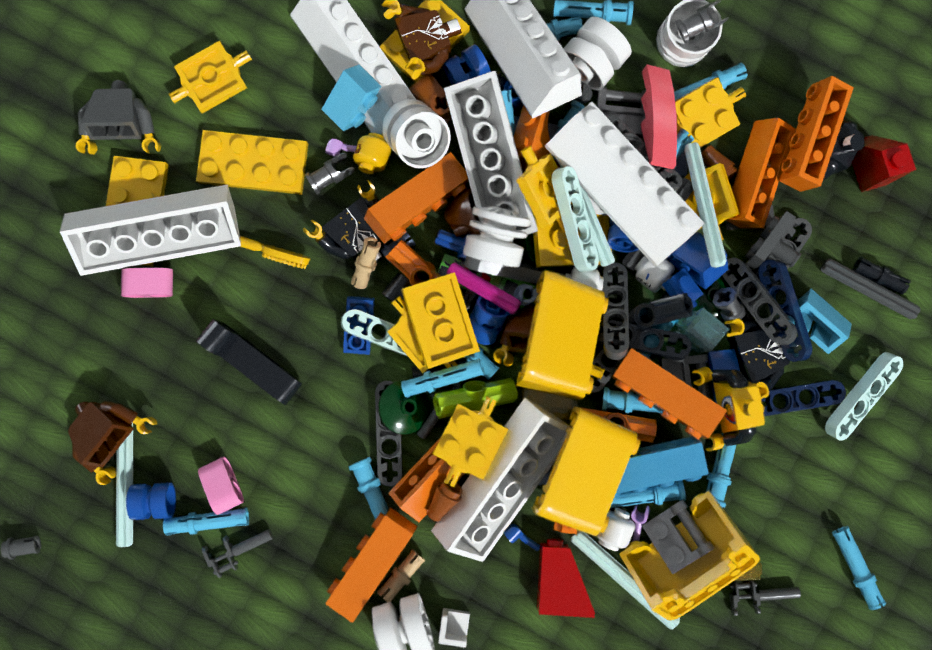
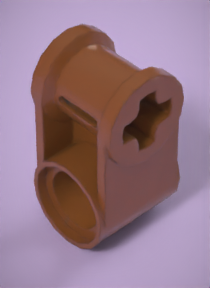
M431 74L423 75L408 88L416 100L422 101L446 123L452 120L445 91Z

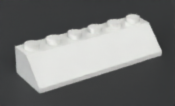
M300 0L290 16L336 83L343 70L360 64L382 86L376 95L378 97L376 103L365 113L366 119L364 123L371 133L383 136L382 123L387 111L397 102L405 99H415V97L347 0Z
M530 0L469 1L465 8V13L532 119L582 95L580 72Z
M496 71L444 88L475 206H494L515 211L531 220L529 227L517 225L516 230L528 233L527 235L537 232L538 227L533 212L516 181L523 174ZM478 216L479 221L483 222L484 217Z
M593 102L577 113L545 145V148L563 167L570 166L576 171L580 186L655 267L705 224Z
M228 184L66 213L60 229L62 238L80 276L241 246L235 207Z
M527 398L523 399L504 426L508 428V431L484 479L482 480L470 474L461 487L463 491L461 501L432 528V533L447 551L483 562L556 461L567 434L565 431L567 427L570 429L572 427Z

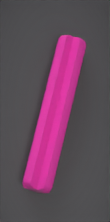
M457 263L449 266L446 275L455 272L457 281L461 285L510 314H515L519 309L521 301Z

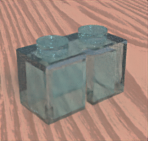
M705 308L697 311L693 310V316L677 321L675 325L678 328L675 333L686 335L691 341V348L697 353L713 350L729 330L728 327Z

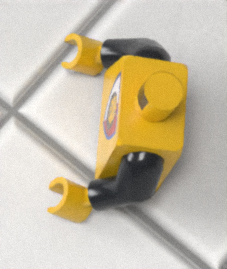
M701 367L692 371V373H698L701 376V379L693 382L697 386L713 380L717 404L727 410L720 421L722 433H724L723 436L719 433L711 434L709 438L712 440L713 446L706 448V450H719L724 447V444L726 446H733L750 442L757 431L756 427L762 426L765 423L764 407L761 403L758 386L749 382L738 370L714 369L712 372L708 367Z

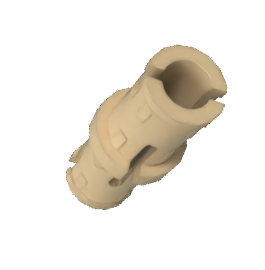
M368 237L364 240L361 254L355 260L356 268L351 279V284L355 288L365 289L372 271L376 268V257L381 243L380 241L377 242L378 240Z
M412 549L398 568L394 567L391 571L393 574L377 591L379 596H383L386 602H392L402 587L411 582V576L426 560L419 556L417 551Z

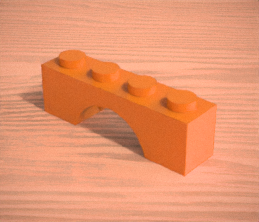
M523 105L513 137L521 167L526 171L528 164L521 153L524 148L532 146L538 160L542 156L550 154L545 148V145L550 141L548 132L550 111L532 119Z

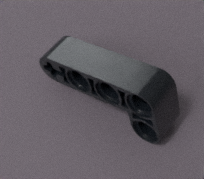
M213 318L196 339V342L214 355L222 357L284 405H287L303 384L222 321Z

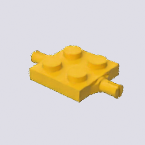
M218 41L174 66L180 76L182 87L168 94L174 103L189 96L195 102L199 111L204 113L247 89L240 76V69L238 67L252 61L246 50L232 57L226 52L221 42Z
M717 77L675 100L677 134L681 129L689 132L687 136L692 135L694 141L691 143L697 142L701 148L739 126L740 122L734 112L733 103L746 97V93H742L744 89L739 87L728 94L724 91Z
M528 146L521 151L528 164L527 169L516 181L540 227L550 226L557 220L562 232L565 233L552 185V174L554 170L558 169V166L551 153L542 156L538 160L532 146Z
M721 163L705 168L718 226L726 219L740 214L724 164ZM689 173V174H687L684 178H686V179H688V180L691 181V177H690V173ZM693 190L685 202L699 216Z
M399 296L391 304L394 305L402 316L387 333L417 368L424 373L428 369H426L405 301ZM455 360L450 361L453 366L458 365ZM449 362L444 363L446 368L452 367Z
M486 396L480 411L470 410L460 404L457 405L433 455L445 460L451 466L444 482L449 484L454 475L450 483L452 487H455L461 472L470 473L483 480L508 431V428L496 423L490 417L497 401L493 399L487 409L491 400L488 396Z

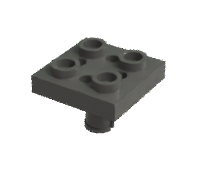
M786 211L780 218L775 216L760 234L761 237L744 256L748 259L746 264L752 271L758 268L771 254L790 268L795 265L802 253L797 252L781 241V237L794 221L795 216Z

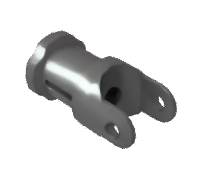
M721 0L703 6L697 10L696 14L683 21L680 19L675 21L684 43L689 42L691 37L703 31L709 32L729 19L727 17L717 23H713L708 17L707 9L720 3Z
M341 153L326 161L323 167L313 173L307 172L305 174L317 195L324 187L333 182H340L355 171L354 167H349L342 172L335 170L336 165L346 158L347 155L345 153Z
M721 288L715 292L713 303L717 308L721 309L720 313L724 321L732 319L741 320L744 316L748 319L750 318L742 302L737 300V293L733 288Z

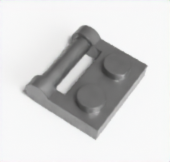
M607 87L597 90L596 106L605 116L613 115L619 118L638 137L643 138L640 124L645 119V113L641 97L646 91L637 93L607 90ZM606 100L639 103L640 108L606 105Z
M684 500L679 501L642 525L672 574H675L715 549L712 542L706 540L686 508L688 506ZM676 515L679 517L698 546L693 552L671 519Z

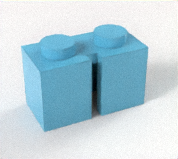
M360 64L343 70L321 110L343 131L351 127L357 128L365 121L366 111L376 103L378 99L376 95L382 86Z
M810 289L798 299L808 332L813 320L816 322L813 325L810 339L827 354L849 338L852 324L814 290ZM788 315L789 319L795 325L794 319Z

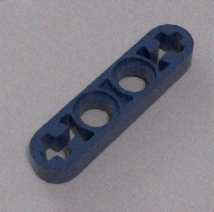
M766 260L759 267L760 281L775 301L779 290L785 292V303L782 305L778 303V305L787 316L789 315L794 319L798 337L791 344L781 345L782 351L790 361H804L811 356L813 349L787 267L780 260ZM772 268H776L777 272L770 276L769 272L772 271ZM777 282H781V284H782V285L772 286V284H777ZM768 304L770 313L772 315L773 308L770 304ZM774 322V325L780 331L778 337L785 338L787 336L785 333L787 329ZM801 345L802 350L795 353L793 348Z
M831 380L769 390V395L761 399V402L765 401L766 406H763V415L769 416L836 405L845 399L846 389L841 382ZM830 387L837 391V394H834L833 397H820L819 392L829 391ZM804 389L808 390L812 395L811 402L806 405L799 399V394ZM778 393L782 394L786 399L785 406L781 409L776 408L773 404V398Z

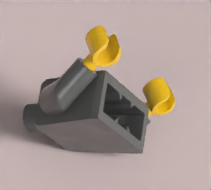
M121 80L113 81L111 89L95 90L91 99L78 112V130L82 139H79L75 146L80 153L85 154V146L87 144L89 154L94 155L97 152V145L91 140L141 139V134L145 136L142 142V148L145 152L149 153L148 145L151 142L155 143L157 152L161 150L160 143L153 138L152 133L155 130L149 110L141 99L136 98L133 90L129 89L128 85Z

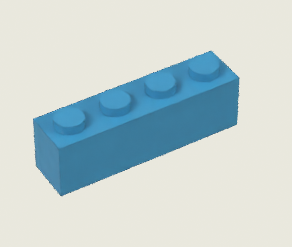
M687 437L638 448L636 454H631L614 498L620 496V493L628 491L641 493L646 491L647 487L656 485L659 487H669L675 481L684 479L685 481H696L701 479V476L708 475L702 442L700 439Z

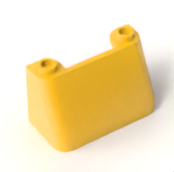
M544 270L536 284L538 295L534 302L536 305L526 354L522 361L524 363L522 371L518 373L516 386L581 400L586 394H590L593 388L594 378H591L590 374L601 315L606 313L609 299L605 298L604 291L558 273Z
M573 406L569 416L571 420L570 426H573V428L567 427L565 431L567 434L548 481L542 488L546 494L536 497L532 509L536 515L597 536L599 532L604 533L608 526L609 517L606 516L631 454L635 455L638 451L640 439H637L638 433Z
M710 491L695 496L690 505V511L696 525L706 540L712 542L715 549L675 574L671 573L653 543L648 544L647 542L636 540L629 543L625 550L619 553L651 610L667 620H675L685 615L752 569L760 560L756 551ZM681 522L676 525L692 552L696 550L698 546Z

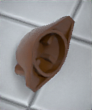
M470 186L454 198L445 209V220L454 231L456 237L465 234L480 235L481 230L470 225L471 220L479 221V217L472 214L473 207L476 206Z

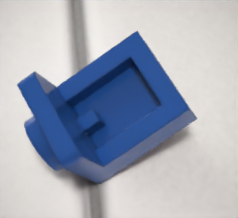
M685 268L678 271L662 284L670 297L687 293L692 300L693 308L698 305L695 300L704 294Z

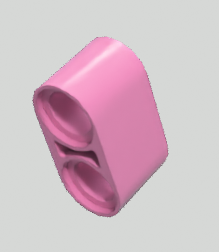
M121 269V296L129 298L172 297L173 269Z
M221 457L198 469L199 478L208 502L215 514L220 515L244 503L240 486L226 457Z

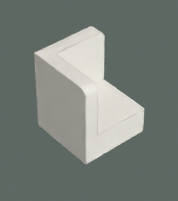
M443 608L438 644L466 647L470 612Z

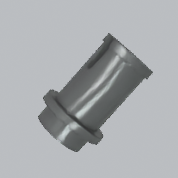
M581 81L582 95L573 100L585 104L592 97V89L588 84Z
M39 536L16 540L11 537L1 544V554L3 558H8L9 560L15 559L16 556L38 554L41 549Z

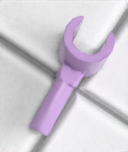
M331 139L327 144L326 154L335 157L340 154L341 150L354 152L356 146L343 144L337 139Z
M638 505L634 506L631 518L635 522L632 542L640 540L642 525L647 521L650 513L649 506H647L645 513H640L637 510Z

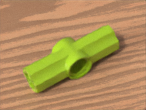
M511 378L489 383L474 380L466 382L461 389L435 394L433 405L436 415L440 419L452 416L458 404L470 410L480 411L486 396L491 398L487 406L488 409L493 399L497 401L495 406L515 402L518 399L515 382Z

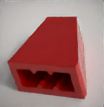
M874 135L864 137V147L857 151L852 161L861 192L886 186L916 170L908 143Z
M547 539V543H540L537 595L539 615L595 618V611L570 547L567 544H563V540Z

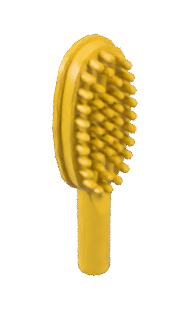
M240 236L241 246L239 247L263 252L262 257H267V259L272 261L275 260V262L278 261L289 266L292 265L293 267L297 266V268L306 269L311 260L308 256L264 245L259 241Z

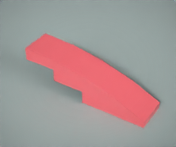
M647 64L642 71L646 92L641 97L645 119L640 126L649 164L674 169L677 153V116L670 70Z

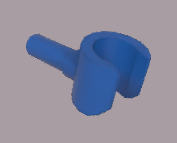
M516 524L509 525L505 530L504 534L512 544L517 539H520L534 550L538 551L540 549V545L528 538Z

